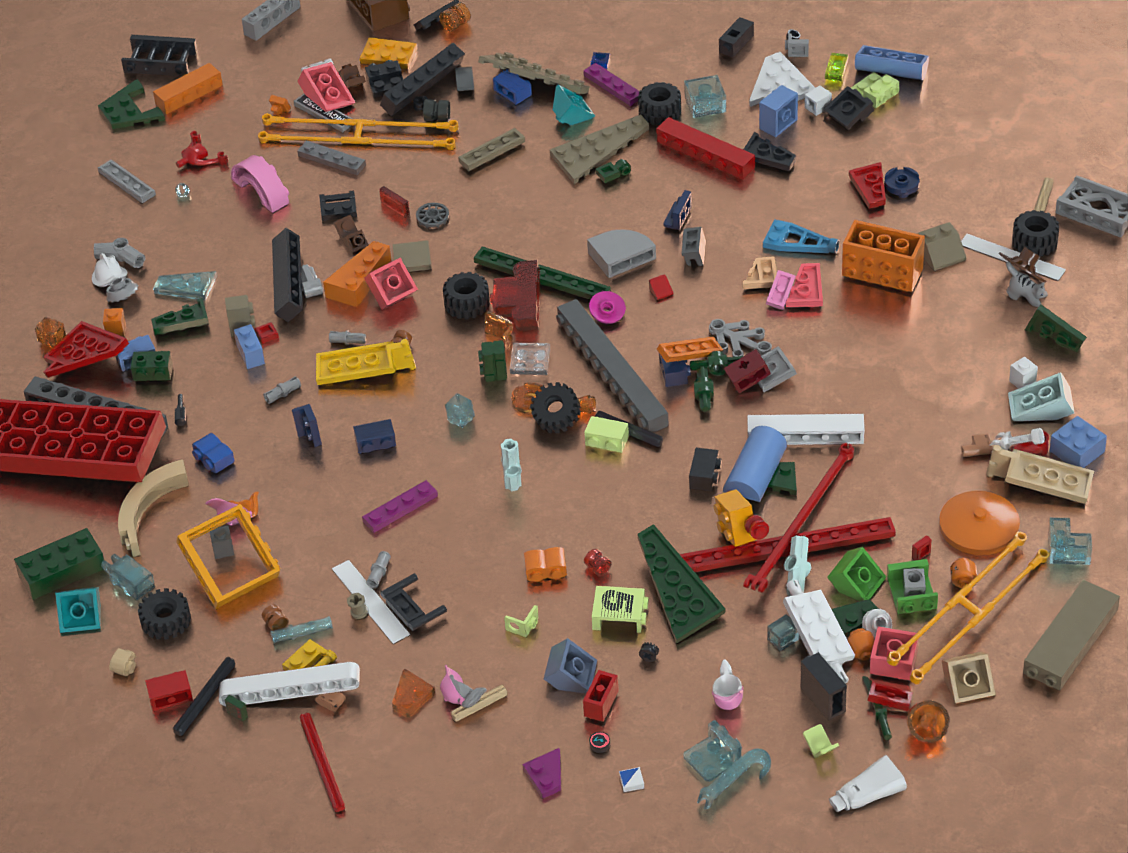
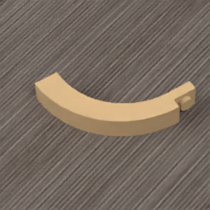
M183 459L166 464L147 474L143 481L138 482L125 497L119 511L118 528L122 545L126 544L127 550L131 549L133 557L141 555L137 541V528L140 518L146 509L161 496L173 490L189 486Z

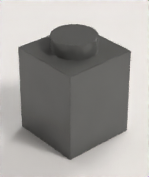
M229 526L218 527L210 531L215 559L233 556L234 550Z

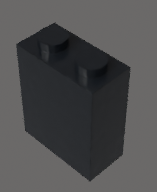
M819 652L805 657L801 661V689L828 721L846 712L847 685Z

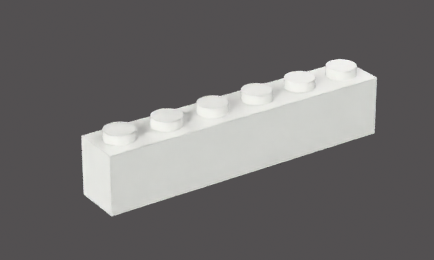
M864 414L748 415V436L754 427L768 426L779 431L785 437L787 445L864 444Z

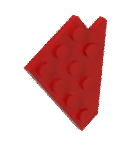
M81 321L43 357L47 363L51 364L43 373L49 378L117 356L129 342L125 337Z

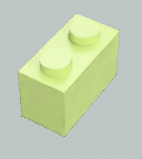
M591 416L584 432L586 446L621 453L629 437L628 423Z

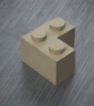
M247 295L225 298L231 337L235 336L234 329L250 324L256 326L254 315H251L254 313L253 303L248 301Z

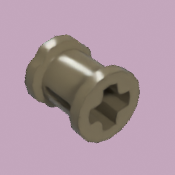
M360 593L351 594L347 598V604L351 607V616L355 619L366 617L368 607L365 605L364 596Z

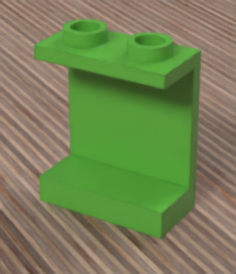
M927 559L887 564V581L897 614L937 609L938 593H933L928 577L929 564ZM903 569H924L925 594L904 597Z

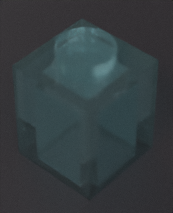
M787 614L767 626V640L779 651L784 650L799 640V633L792 619Z

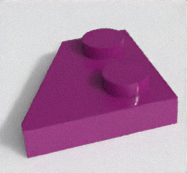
M559 748L522 764L524 772L542 799L561 791V754Z

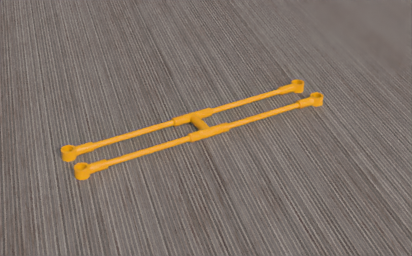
M266 113L262 115V122L266 126L272 123L293 122L344 124L356 126L354 137L281 136L280 134H268L266 131H261L258 133V139L260 143L281 140L341 142L345 144L433 145L434 147H446L448 150H453L456 147L454 138L433 141L372 139L370 137H361L363 126L375 127L376 125L436 127V129H449L451 132H456L459 129L457 120L420 123L368 119H302L277 117Z
M1017 532L1013 540L1006 546V549L976 578L957 592L945 604V607L906 644L901 645L896 651L889 653L887 663L891 666L898 665L901 657L909 650V647L948 610H951L960 603L975 616L929 662H926L919 669L912 671L910 681L914 684H920L924 675L938 659L966 632L974 628L993 610L994 605L1031 570H1034L1040 563L1047 561L1049 552L1045 549H1039L1035 558L1028 564V567L997 597L988 602L982 609H979L965 596L1009 552H1012L1018 546L1024 545L1027 539L1026 534Z

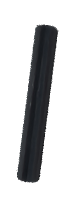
M598 411L595 417L628 423L630 436L656 447H660L663 443L662 436L603 411Z

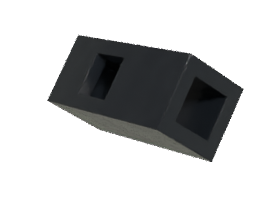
M739 17L719 38V52L734 57L754 36V22Z

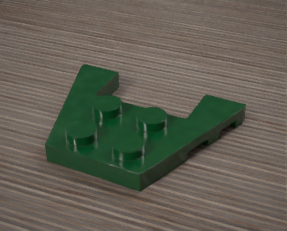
M138 79L98 105L99 112L112 129L134 126V123L137 122L147 124L151 123L150 120L159 119V122L165 120V115L159 107L142 113L131 99L134 96L145 93L144 87Z

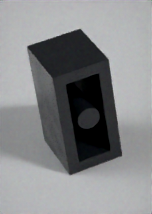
M695 448L689 473V489L713 491L714 484H718L719 472L717 470H721L722 466L719 450Z

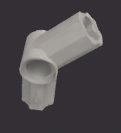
M117 238L112 243L94 244L95 259H100V254L102 253L106 257L114 255L117 261H125L134 268H140L146 260L145 255L130 246L126 238Z

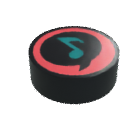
M605 732L592 734L589 739L591 750L596 753H604L609 750L611 746L609 735Z

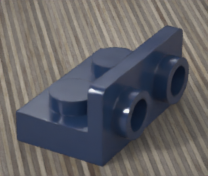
M684 190L682 196H679L678 200L674 202L663 223L664 227L681 229L692 208L691 191Z
M310 404L292 409L298 437L307 436L308 441L312 440L315 447L322 445L317 420Z

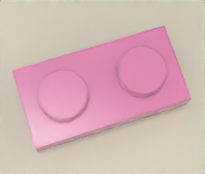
M778 270L766 305L784 310L796 276Z

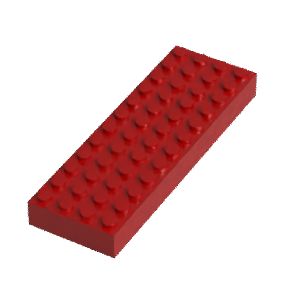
M0 399V471L142 482L166 425L159 410Z

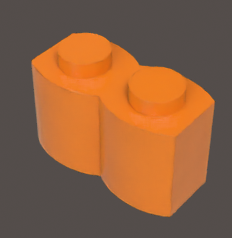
M553 547L546 550H530L524 553L528 581H540L546 578L559 579L567 576L564 548Z

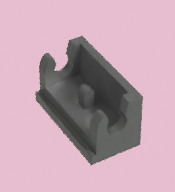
M702 227L684 229L681 254L689 266H691V259H695L698 266H704L706 240Z

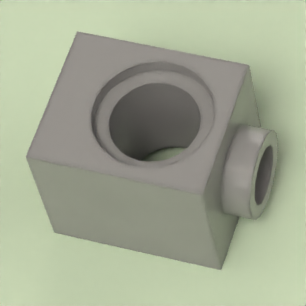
M903 569L904 597L925 594L924 569Z

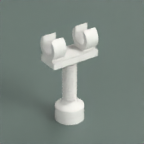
M1041 428L1032 429L1031 434L1015 437L1011 436L1010 431L1006 433L1000 432L990 446L999 445L1001 449L1008 450L1011 445L1033 441L1035 445L1044 443V433Z

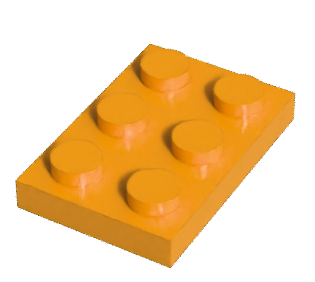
M368 38L359 58L360 64L370 65L375 63L378 65L385 63L387 60H398L401 69H409L417 50V43Z

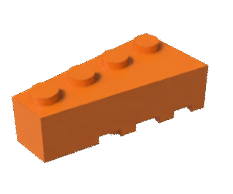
M376 241L369 244L323 281L325 298L358 307L370 291L364 278L369 273L392 262L390 246Z

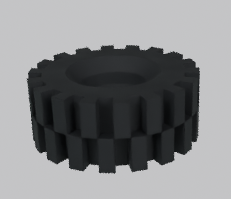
M551 382L548 383L547 388L544 385L540 387L542 391L539 392L537 390L535 392L536 398L532 397L531 401L533 404H530L531 413L538 426L540 425L541 429L544 431L546 429L549 433H552V430L555 433H560V429L565 432L568 426L572 428L574 426L573 421L577 422L579 420L577 415L581 414V406L571 387L568 388L564 383L561 386L560 382H556L555 386ZM552 403H562V408L559 411L550 412L548 410Z
M164 588L163 592L157 589L155 594L150 592L148 593V598L144 596L142 599L143 603L138 605L141 627L144 633H148L151 638L154 635L158 640L161 637L167 640L171 635L175 638L177 633L182 634L184 628H188L189 622H191L187 598L181 592L177 594L175 589H172L171 592H169V588ZM163 613H171L170 616L165 618L158 617Z

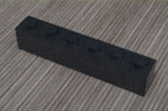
M455 43L450 44L384 93L380 106L392 117L412 102L416 96L424 93L460 66L465 53Z
M285 228L272 239L274 314L289 322L303 310L300 236Z

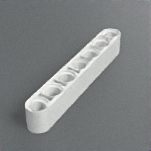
M345 662L225 679L220 683L219 703L226 706L225 699L229 695L247 705L353 690L359 686L360 667L354 662Z

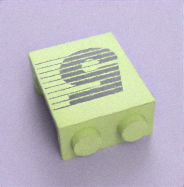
M596 586L592 611V630H601L602 620L637 622V633H641L642 625H646L647 614L644 613V609H648L649 598L645 597V589Z

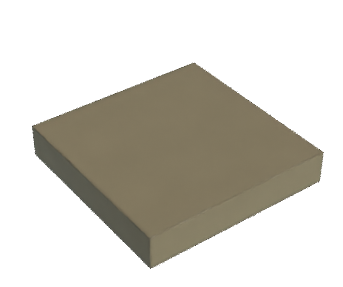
M428 240L393 244L394 260L401 258L408 272L432 269Z

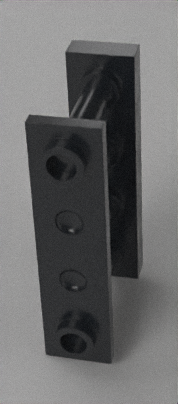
M131 34L130 43L133 53L131 58H122L121 61L124 73L184 76L189 73L186 62L188 55L197 56L198 53L196 38ZM140 52L149 53L147 59H138ZM156 53L165 54L163 60H154ZM172 54L181 55L179 61H170Z

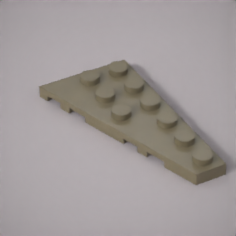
M509 52L479 57L478 63L481 64L493 63L494 68H509L508 71L510 73L533 80L535 78L544 79L543 83L549 85L560 84V86L578 94L589 92L590 86L584 85V81L572 80L566 74H556V71L553 69H543L542 65L528 63V60L525 58H515L514 54Z
M640 114L549 150L550 156L575 185L579 182V178L587 176L592 168L599 167L614 156L618 149L625 148L630 140H635L648 131L649 123Z

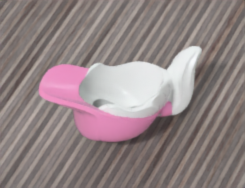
M724 659L720 667L721 676L713 684L712 695L717 706L724 710H732L742 702L743 686L739 678L733 675L728 661Z

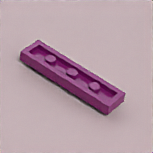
M594 63L583 70L586 78L629 106L638 102L639 90L599 64Z
M425 480L362 516L363 523L375 533L438 497V492Z

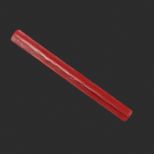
M308 712L301 714L300 721L333 809L335 812L343 811L345 804L311 714Z

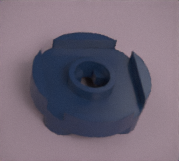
M895 167L885 174L884 188L900 198L908 197L909 194L916 192L920 186L919 174L912 168L903 167V169L898 170V167Z

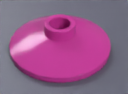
M602 291L591 298L589 311L597 321L612 324L623 318L626 305L618 294Z

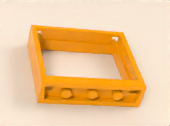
M241 504L177 536V545L215 609L277 578L281 569L278 565V560L276 558L273 559L271 556V549L268 543L263 542L261 539L259 528L252 524L250 513L243 509ZM237 518L268 573L222 596L190 541Z

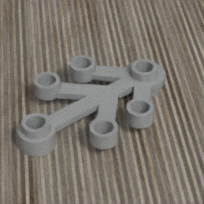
M714 319L709 325V332L716 336L717 342L722 347L724 354L728 352V344L725 342L724 336L730 338L733 348L732 357L737 355L744 356L739 343L753 350L756 349L761 356L772 350V345L768 341L756 343L747 338L754 337L757 340H761L765 337V330L761 327L749 330V322L747 320L725 324L722 319Z

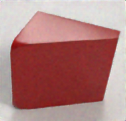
M665 274L649 280V290L656 300L674 295Z

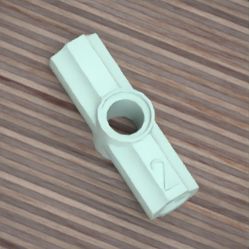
M505 439L501 443L505 489L516 491L522 486L518 442L512 439Z
M796 535L791 539L790 556L787 557L784 568L788 571L787 583L792 580L793 582L798 580L804 592L805 577L811 571V564L807 562L809 539L805 536ZM787 589V595L791 596L789 590Z

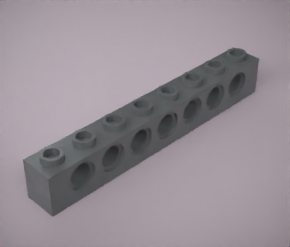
M36 376L23 391L26 401L148 410ZM162 414L163 419H164V422H165V425H166L165 431H164V433H163V435H164L165 432H166L167 429H168V423H167L166 415H165V414Z

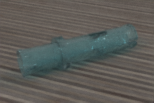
M330 616L294 626L290 624L286 628L270 632L273 644H275L276 642L288 639L293 641L296 640V637L333 629Z

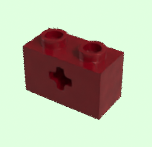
M756 349L724 368L728 378L739 394L771 375L767 364Z

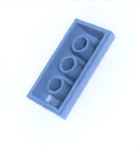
M863 45L855 55L856 70L924 80L929 62L928 55Z
M768 426L754 427L723 487V492L726 493L727 491L737 489L744 498L760 502L787 447L785 437L776 429Z

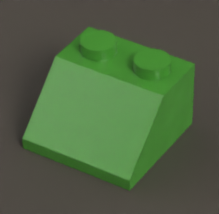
M860 547L847 551L827 578L839 593L860 602L870 599L887 576L867 551Z

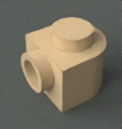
M118 648L110 661V671L123 676L132 674L136 666L134 661L136 658L135 653Z

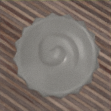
M117 278L107 288L106 300L112 303L114 301L126 300L135 293V290H138L139 285L129 278Z

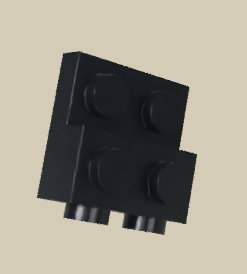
M387 60L385 63L378 65L372 63L365 67L366 79L373 98L382 97L384 93L403 80L398 60Z
M847 86L823 110L825 114L849 130L858 120L863 122L874 111V108L872 106L873 102L868 97H862L857 89L853 90Z

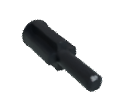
M178 394V405L175 408V425L184 426L186 424V407L183 406V395Z

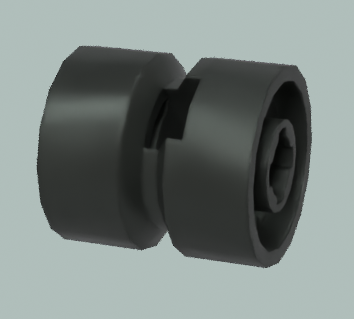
M425 99L423 108L425 122H435L436 119L439 122L450 121V100H439V102H436V100Z

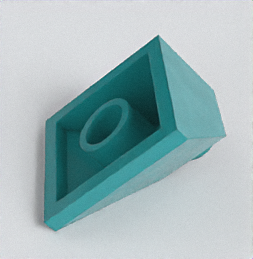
M560 85L556 86L552 110L559 122L574 125L595 117V114L582 96Z
M99 587L55 593L60 633L101 628Z

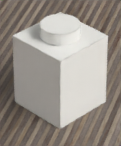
M818 86L805 94V108L816 116L824 112L823 109L832 101V93L822 86Z
M1023 357L1010 365L1009 381L1018 389L1035 383L1038 367L1029 359Z

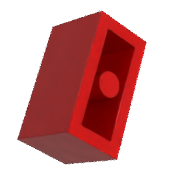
M186 670L145 680L153 712L193 701Z
M601 670L597 671L583 699L584 717L604 722L619 691L618 675Z

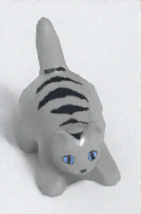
M1006 262L1007 269L1012 274L1009 286L1006 289L1008 296L1013 300L1023 296L1032 306L1039 307L1041 304L1039 299L1048 296L1044 287L1045 282L1041 284L1035 283L1028 275L1018 272L1010 262Z

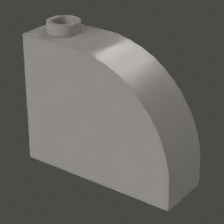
M612 230L587 239L588 254L608 278L656 259V245L647 236L636 231Z

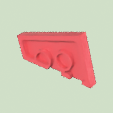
M803 263L795 278L794 286L791 288L790 296L786 300V307L823 306L820 263Z

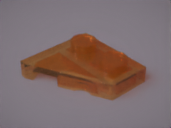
M404 669L392 702V707L400 714L409 718L435 693V687Z

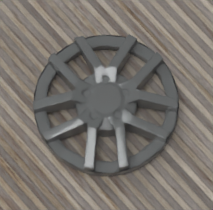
M427 203L416 211V219L419 225H424L425 228L435 226L439 228V225H445L449 218L448 208L440 203Z

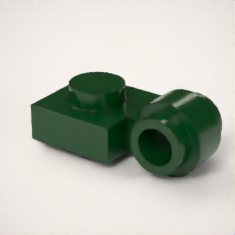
M623 159L618 160L615 165L610 162L596 168V174L604 183L620 177V175L626 176L631 172V165Z

